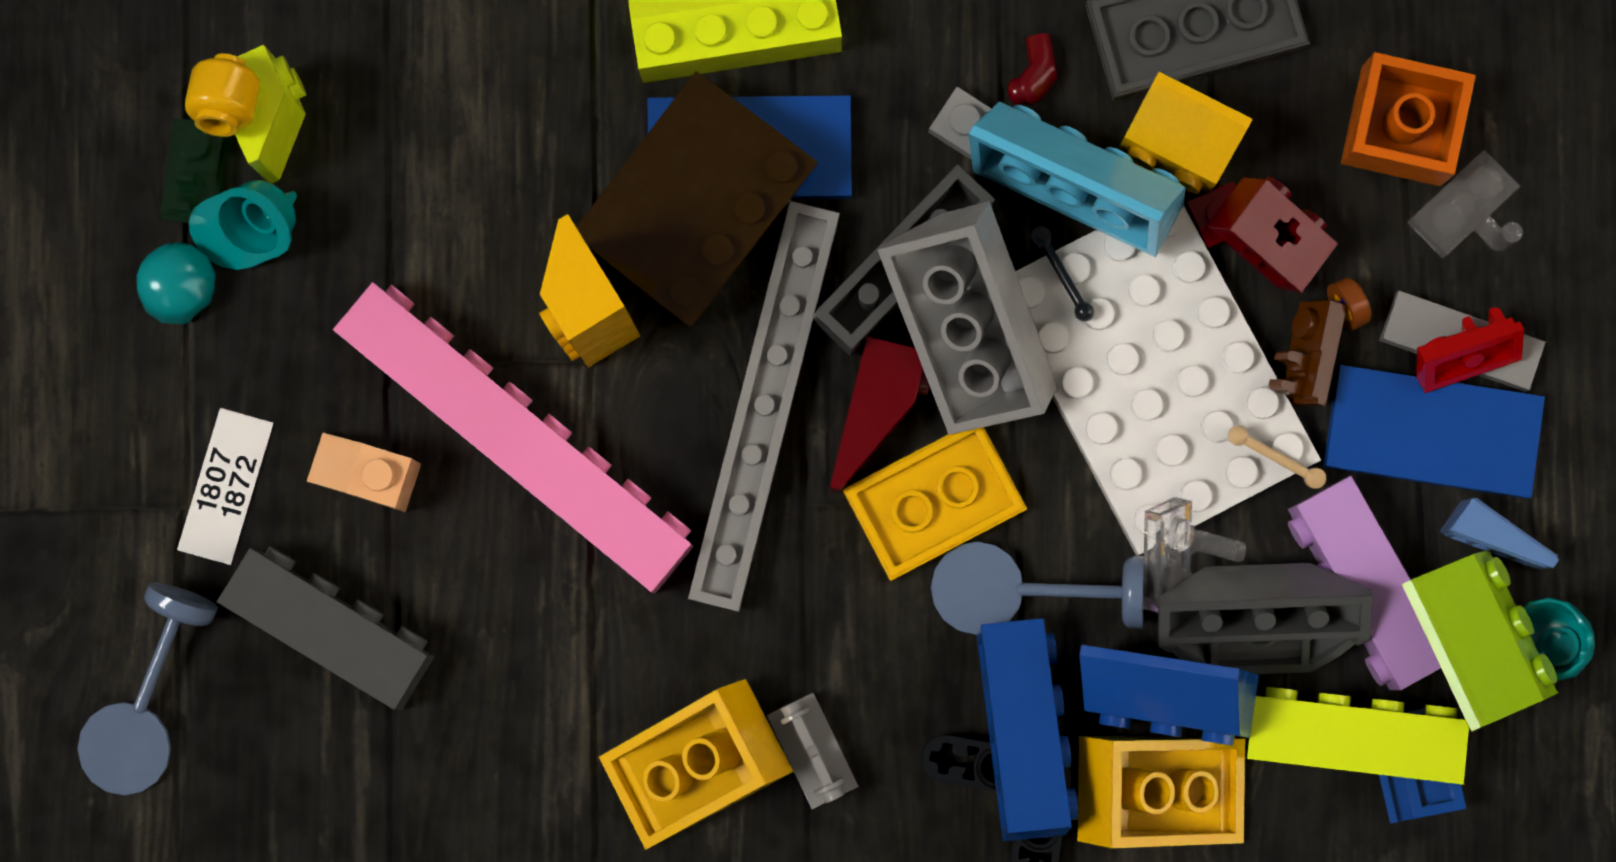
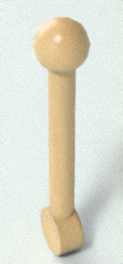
M1237 425L1229 430L1228 439L1233 445H1245L1304 478L1305 484L1310 488H1320L1325 484L1326 474L1323 470L1304 467L1250 437L1243 426Z

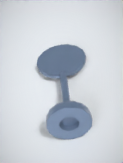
M982 542L961 544L945 554L935 568L931 584L933 603L943 620L958 631L977 635L981 624L1010 622L1020 608L1022 596L1122 599V621L1124 625L1130 629H1143L1145 557L1131 556L1125 560L1122 586L1023 583L1021 571L1013 558L996 545Z
M150 582L145 592L144 600L148 607L168 619L135 703L121 702L103 707L90 716L80 732L77 750L81 767L92 783L109 793L129 795L143 792L159 781L168 767L171 753L168 730L158 715L147 709V706L180 622L193 626L209 625L213 621L218 609L210 600L169 584Z

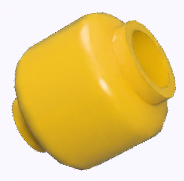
M222 53L215 55L214 58L202 60L191 71L185 98V111L195 121V126L201 131L219 137L232 136L238 130H243L252 123L260 89V80L254 71L246 66L244 60L235 55Z

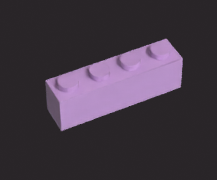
M1352 476L1332 484L1287 509L1293 518L1288 521V527L1294 539L1302 549L1310 548L1318 562V567L1372 590L1370 640L1363 644L1370 654L1369 657L1365 658V662L1375 681L1380 686L1387 684L1389 690H1402L1441 668L1402 586L1410 578Z

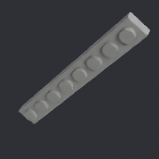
M792 201L789 203L692 581L689 600L737 612L740 611L840 213Z

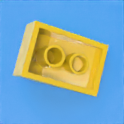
M746 679L714 690L599 756L645 850L794 772Z
M1079 736L1077 841L1107 848L1244 843L1245 738H1234V744L1231 746L1201 741L1202 737Z

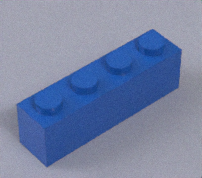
M1043 618L981 624L976 637L1002 841L1064 836L1072 827L1071 820L1078 819V802L1075 789L1066 788L1064 768L1071 767V752L1068 737L1059 736L1057 716L1064 715V701L1061 685H1052L1050 665L1057 663L1054 634H1045Z

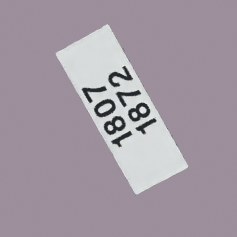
M220 408L177 550L231 565L274 424L273 422Z

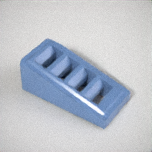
M1477 498L1460 501L1440 530V533L1446 537L1484 551L1489 550L1492 554L1533 569L1554 568L1559 561L1558 555Z

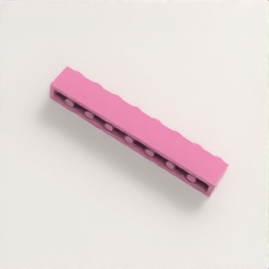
M372 282L333 330L645 588L656 594L693 549L694 546L685 539L691 530L668 511L662 518H659L648 509L646 504L650 501L651 497L631 480L627 479L620 486L609 477L606 472L612 465L592 448L587 446L581 454L566 441L572 432L549 413L543 421L527 409L533 400L510 381L503 389L488 377L493 367L475 352L469 349L464 356L458 353L448 344L454 335L431 316L424 324L409 312L415 303L392 284L384 292Z

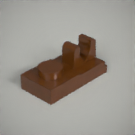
M1332 300L1299 302L1297 314L1292 322V339L1289 351H1277L1274 358L1288 366L1285 379H1270L1269 388L1285 394L1291 405L1326 406L1347 305Z

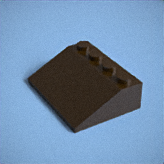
M695 71L576 228L591 250L689 327H694L812 174L818 162L775 128Z

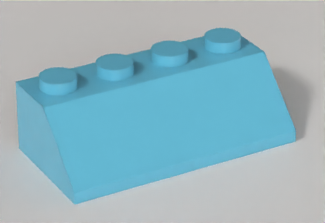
M999 101L973 125L969 132L972 169L974 173L1154 257H1157L1184 206L1186 187L1180 185V181L1171 173L1158 168H1154L1152 171L1134 164L1133 159L1128 154L1117 148L1107 147L1104 150L1087 142L1086 137L1082 133L1071 127L1060 126L1058 129L1041 121V117L1028 107L1022 105L1010 107Z

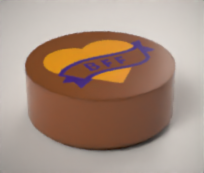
M1345 277L1328 286V300L1347 305L1343 327L1346 330L1354 331L1370 322L1371 307L1363 289L1355 280Z

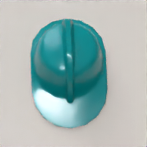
M264 180L248 181L238 187L207 198L193 209L189 219L190 235L196 247L215 264L233 270L251 268L279 257L289 250L292 241L291 233L296 222L293 203L297 198V194L295 191L284 193L274 184Z

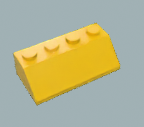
M567 214L558 219L540 291V296L548 308L541 311L539 315L571 361L581 357L589 368L640 337V334L624 304L570 216Z

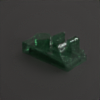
M174 118L160 211L163 221L189 224L193 209L205 199L219 194L227 137L214 136L201 131L195 126L194 120Z

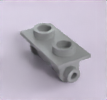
M814 693L767 715L811 809L824 803L827 804L859 787Z

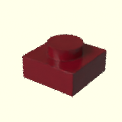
M1234 181L1189 200L1184 205L1208 250L1225 243L1207 225L1235 189Z

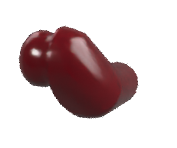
M1048 33L1032 35L1025 39L1030 65L1021 74L1020 78L1012 79L1007 88L1010 100L1016 105L1026 103L1031 105L1041 101L1056 81L1057 70L1051 37Z

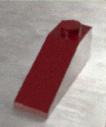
M867 336L830 484V491L840 493L911 411L917 394L927 397L930 385L915 348Z

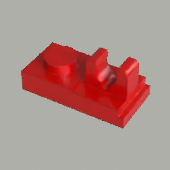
M1494 307L1489 309L1488 326L1479 328L1473 323L1471 317L1467 316L1462 319L1461 333L1449 337H1437L1426 345L1417 347L1416 378L1424 393L1522 360L1524 327L1521 322L1515 323L1512 317L1506 319L1501 310Z

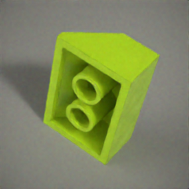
M1489 550L1472 554L1402 584L1471 732L1558 694L1554 683L1557 682L1555 669L1545 654L1539 655L1530 636L1534 633L1531 619L1521 605H1515L1507 588L1511 584L1507 569L1498 557H1492Z

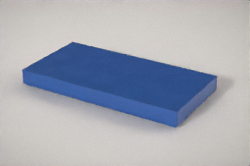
M851 95L732 97L818 162L815 170L792 200L852 199ZM675 97L647 98L648 133Z
M1339 365L1336 370L1323 468L1530 499L1532 498L1545 396L1454 383L1424 393L1416 376Z

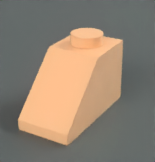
M322 433L307 482L406 512L421 463L412 458L364 443Z

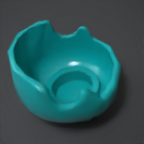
M181 242L167 243L149 253L140 264L136 276L137 294L146 313L161 323L186 324L191 322L193 317L206 306L210 305L215 289L216 273L208 256L193 245Z
M1550 597L1529 602L1524 609L1533 624L1534 633L1530 636L1539 655L1543 653L1549 658L1555 669L1557 682L1576 677L1590 662L1594 654L1595 636L1591 623L1576 606L1568 602Z

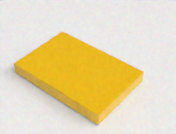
M984 427L946 435L842 490L890 581L1027 510Z

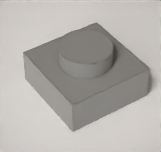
M956 87L930 126L928 133L971 160L969 132L973 125L991 108L959 87Z

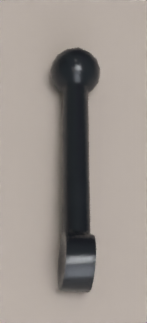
M1044 226L1036 227L1031 233L1032 244L1037 248H1042L1075 305V317L1082 322L1090 321L1095 313L1094 307L1090 303L1084 302L1050 243L1052 236L1050 230Z

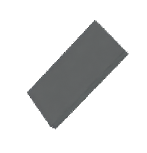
M1089 0L1085 4L1113 101L1148 92L1158 72L1179 82H1184L1302 50L1310 44L1297 0Z

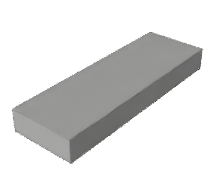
M1398 291L1394 295L1379 341L1417 354V347L1426 345L1437 337H1449L1461 333L1462 319L1470 316L1473 323L1479 328L1488 326L1489 323L1471 315ZM1524 334L1522 360L1478 376L1526 392L1530 390L1546 342Z

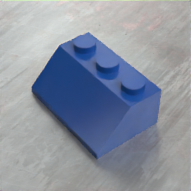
M1081 645L1080 665L1084 711L1099 713V724L1130 729L1131 719L1151 722V733L1176 737L1182 736L1183 727L1203 730L1201 741L1231 746L1234 744L1235 736L1250 738L1259 675L1238 668Z

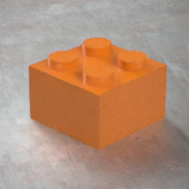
M1374 52L1361 67L1341 164L1442 186L1455 175L1476 75Z

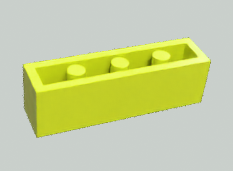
M1266 687L1265 697L1256 696L1247 759L1464 785L1469 726L1466 720L1458 719V708L1426 705L1425 715L1404 713V702L1372 699L1371 709L1350 707L1351 696L1319 693L1318 703L1297 701L1298 690Z

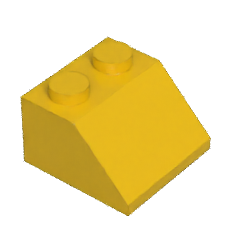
M1158 72L1119 148L1128 152L1127 154L1133 159L1134 164L1150 171L1157 167L1171 173L1180 181V185L1186 187L1185 191L1199 194L1200 190L1208 193L1212 191L1246 133L1252 118Z

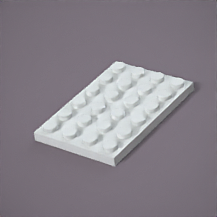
M1184 206L1157 257L1149 255L1098 230L1055 251L1084 302H1088L1094 307L1095 313L1090 321L1082 322L1075 317V305L1046 256L1015 271L1058 386L1052 398L1136 556L1296 474L1245 445L1235 446L1230 443L1228 432L1232 427L1237 425L1243 426L1250 437L1306 468L1321 461L1287 396L1269 388L1270 379H1277Z

